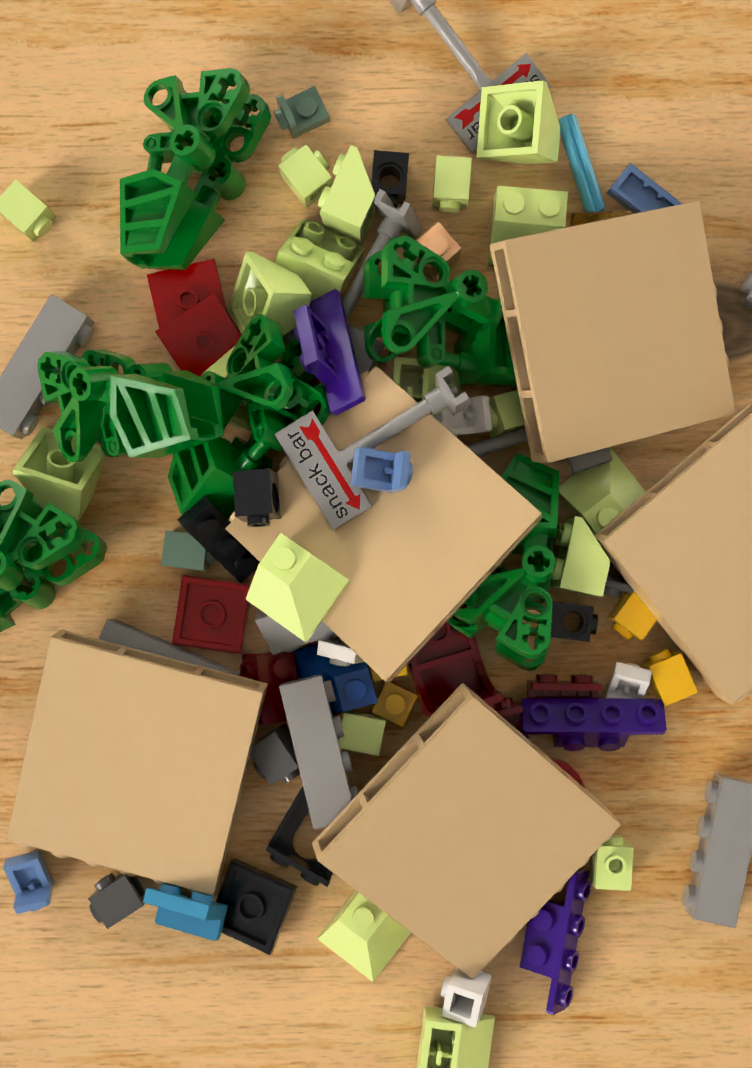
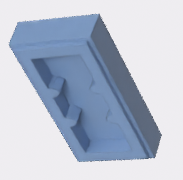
M631 163L607 192L608 195L632 214L682 204Z

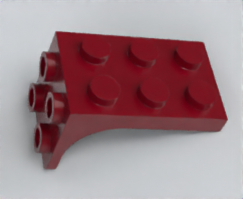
M463 604L460 609L467 608V605ZM452 615V618H453L454 620L459 621V622H464V621L459 620L458 618H456L454 615ZM448 622L440 628L408 663L421 711L429 718L462 683L493 709L496 708L495 703L503 700L502 693L493 687L487 675L476 637L474 636L470 639L449 625Z

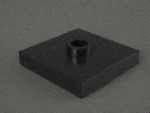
M236 858L232 859L216 902L228 905L221 933L271 955L274 952L298 886Z

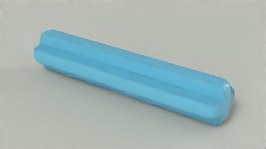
M574 114L563 116L559 119L560 135L587 216L600 214L605 209V205L577 117Z

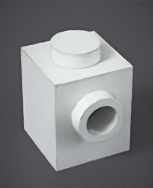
M457 967L452 976L446 975L441 990V997L445 998L441 1016L476 1028L486 1006L492 975L480 971L474 979H471Z

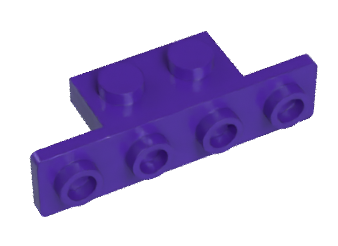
M333 289L311 301L309 307L305 304L294 310L297 325L294 328V333L301 344L302 354L299 358L304 370L309 375L314 374L325 385L330 411L334 415H339L364 402L366 397L342 296L337 289Z
M523 698L521 701L524 711L521 712L522 732L524 734H553L554 747H563L567 751H580L585 747H599L602 751H616L620 747L625 746L629 735H663L667 730L664 704L661 699Z
M578 869L569 878L565 904L549 899L537 916L527 922L520 968L552 978L546 1013L551 1015L565 1010L570 1005L573 997V987L570 986L571 977L579 962V952L576 951L578 937L581 936L585 927V917L582 916L584 902L587 901L591 892V882L588 880L589 870Z

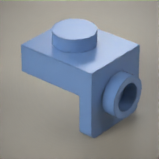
M358 447L354 450L351 486L395 493L407 488L413 475L410 452L400 451L392 453Z
M40 850L5 859L3 869L16 895L13 906L16 914L36 911L48 906L51 902L54 882Z

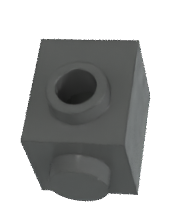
M285 723L253 744L250 756L254 760L255 770L262 778L268 781L270 786L280 779L286 784L300 774L290 730Z
M110 873L94 884L97 890L88 898L91 903L89 907L93 917L99 923L103 922L106 928L109 929L144 906L143 899L146 890L137 876L130 877L126 874H120L115 878L113 873Z

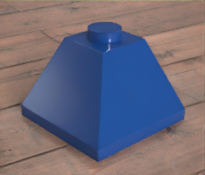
M318 643L295 650V662L300 679L323 674L324 681L331 680L336 701L330 702L332 714L378 703L377 693L367 663H351L350 666L329 663L330 658L317 655Z

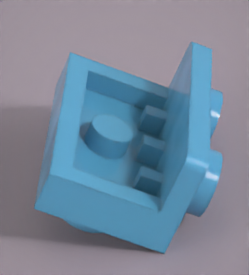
M161 883L160 888H146L143 903L158 907L155 919L156 924L212 941L220 939L228 905L213 901V895L193 891L192 895L181 892L182 887L173 884Z

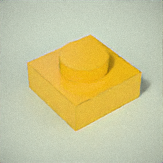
M385 682L378 696V703L374 704L371 712L403 727L418 696L416 693L393 682Z

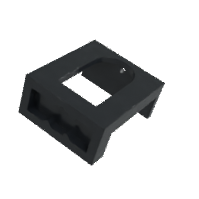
M302 786L268 843L266 851L271 853L270 859L285 868L291 865L301 871L300 876L310 884L318 886L321 883L328 887L333 872L318 862L317 858L307 859L301 857L293 846L294 834L309 810Z

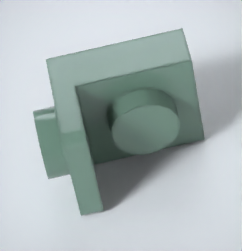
M315 86L286 100L283 94L276 97L278 109L274 110L276 119L282 131L287 128L289 129L293 139L330 122V116Z

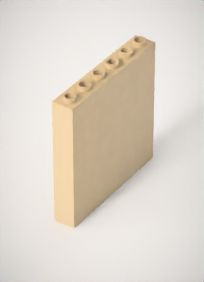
M700 200L490 244L532 462L551 463L736 414L734 407L735 395L731 388L728 371L729 359L724 348L723 324L719 318L716 300L717 288L712 277L711 253L707 247L704 230L705 217L701 211Z
M377 366L371 372L365 371L360 375L366 397L365 401L339 415H334L330 412V416L322 425L339 451L418 404ZM428 414L373 448L392 453L400 451L410 452L413 475L407 488L395 493L361 488L372 507L337 529H332L287 455L280 462V470L276 473L279 484L281 519L270 520L269 526L248 527L247 522H243L235 517L234 511L229 518L231 523L225 528L259 561L263 559L279 534L282 533L349 579L350 582L322 622L385 682H391L542 519V513L431 414ZM353 461L348 464V469L351 473L353 468Z
M752 402L594 535L612 564L656 617L659 624L714 694L731 705L746 698L752 688Z
M59 630L50 637L6 840L16 842L25 849L39 848L50 851L52 855L59 858L72 857L80 859L92 867L106 866L117 869L123 875L126 874L130 877H147L160 885L161 883L173 884L187 888L191 893L197 891L214 895L220 882L268 683L67 630Z
M462 683L312 842L318 862L471 979H474L481 970L489 966L492 959L506 944L513 941L522 927L530 919L537 916L545 903L555 893L562 890L569 878L589 861L592 854L613 836L615 830L621 824L604 804Z

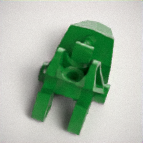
M233 68L201 71L199 92L187 93L184 90L182 81L176 75L154 81L145 91V106L167 124L171 132L148 135L143 142L144 149L150 154L147 171L120 179V253L128 262L141 269L186 270L225 221L215 211L220 197L224 200H235L244 192L246 186L245 178L232 163L244 162L251 157L272 116L268 104L259 95L250 94L248 81L238 70ZM237 84L235 90L229 89L226 91L229 86L234 87ZM162 89L167 90L166 100L160 105H153L152 99L155 93ZM257 110H259V113L257 115L252 114L249 117V113L251 111L256 112ZM237 137H244L245 142L242 148L235 152L230 151L231 142ZM163 163H171L167 174L161 172ZM199 171H202L193 191L187 186L192 172L198 174Z
M405 235L391 239L383 247L382 251L374 253L366 260L363 268V299L383 301L382 318L364 326L365 350L371 360L379 364H385L393 360L398 354L411 350L417 344V362L422 368L428 369L435 365L452 367L455 371H458L460 385L517 387L500 297L492 299L486 296L488 283L483 274L474 269L466 270L452 280H449L450 268L447 262L441 256ZM399 247L404 249L403 256L405 259L403 260L397 256L398 253L395 251ZM381 262V275L377 273L379 270L377 264ZM425 264H431L437 268L439 272L437 283L429 282L423 275ZM445 328L459 334L454 345L455 353L445 352ZM382 337L384 345L390 350L387 357L379 356L375 352L373 344L376 338Z
M262 314L250 320L230 354L226 365L228 378L212 371H206L200 376L219 385L223 430L237 411L242 400L247 401L250 419L248 425L252 428L253 433L248 441L235 436L232 443H230L229 440L221 436L188 450L173 454L168 479L181 515L206 496L229 518L235 511L233 472L266 468L272 470V460L265 453L270 448L277 451L283 449L274 435L275 433L313 411L319 403H321V408L317 418L321 425L326 422L331 411L325 386L321 384L315 387L312 386L311 382L316 376L314 374L309 375L304 370L299 358L302 354L301 344L295 337L285 349L279 324ZM283 353L279 362H274Z
M106 349L87 350L81 358L64 351L44 352L38 359V374L45 402L59 403L62 413L52 430L63 456L70 462L83 461L97 441L100 443L104 454L109 457L128 455L129 458H160L188 450L224 435L219 385L187 370L173 371L167 363L136 364L129 356ZM119 364L123 369V374L118 375ZM73 437L76 438V453L73 452L71 446Z
M516 453L501 477L542 513V519L511 552L512 554L523 555L521 568L508 571L498 566L465 601L464 604L469 607L465 609L459 608L453 614L464 622L456 621L452 617L447 622L470 639L487 626L499 631L495 638L497 641L494 647L495 654L523 670L534 671L545 662L551 640L553 603L549 589L556 564L552 550L553 538L556 537L558 525L559 471L544 464L532 462L530 458ZM528 610H536L539 614H532ZM531 623L538 624L537 627H530ZM529 636H535L534 650L529 649ZM527 658L534 659L533 662L526 661Z
M11 480L0 482V495L8 488H13L15 498L10 504H0V632L16 625L10 613L21 604L25 603L35 609L47 608L55 599L56 590L53 584L57 586L70 584L98 566L104 560L107 551L106 543L99 536L83 527L73 517L52 504L47 503L45 508H43L33 497L34 494ZM91 543L93 545L91 547L92 553L87 556L84 554L87 551L86 545ZM73 553L76 557L73 559L70 554ZM65 560L67 564L65 572L59 577H53V565L57 561Z

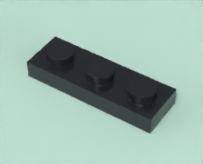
M206 496L201 498L177 519L182 527L240 583L257 570L260 561L225 529L231 522Z

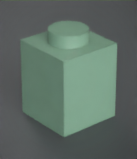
M165 531L162 566L208 571L209 564L214 565L215 558L189 533Z

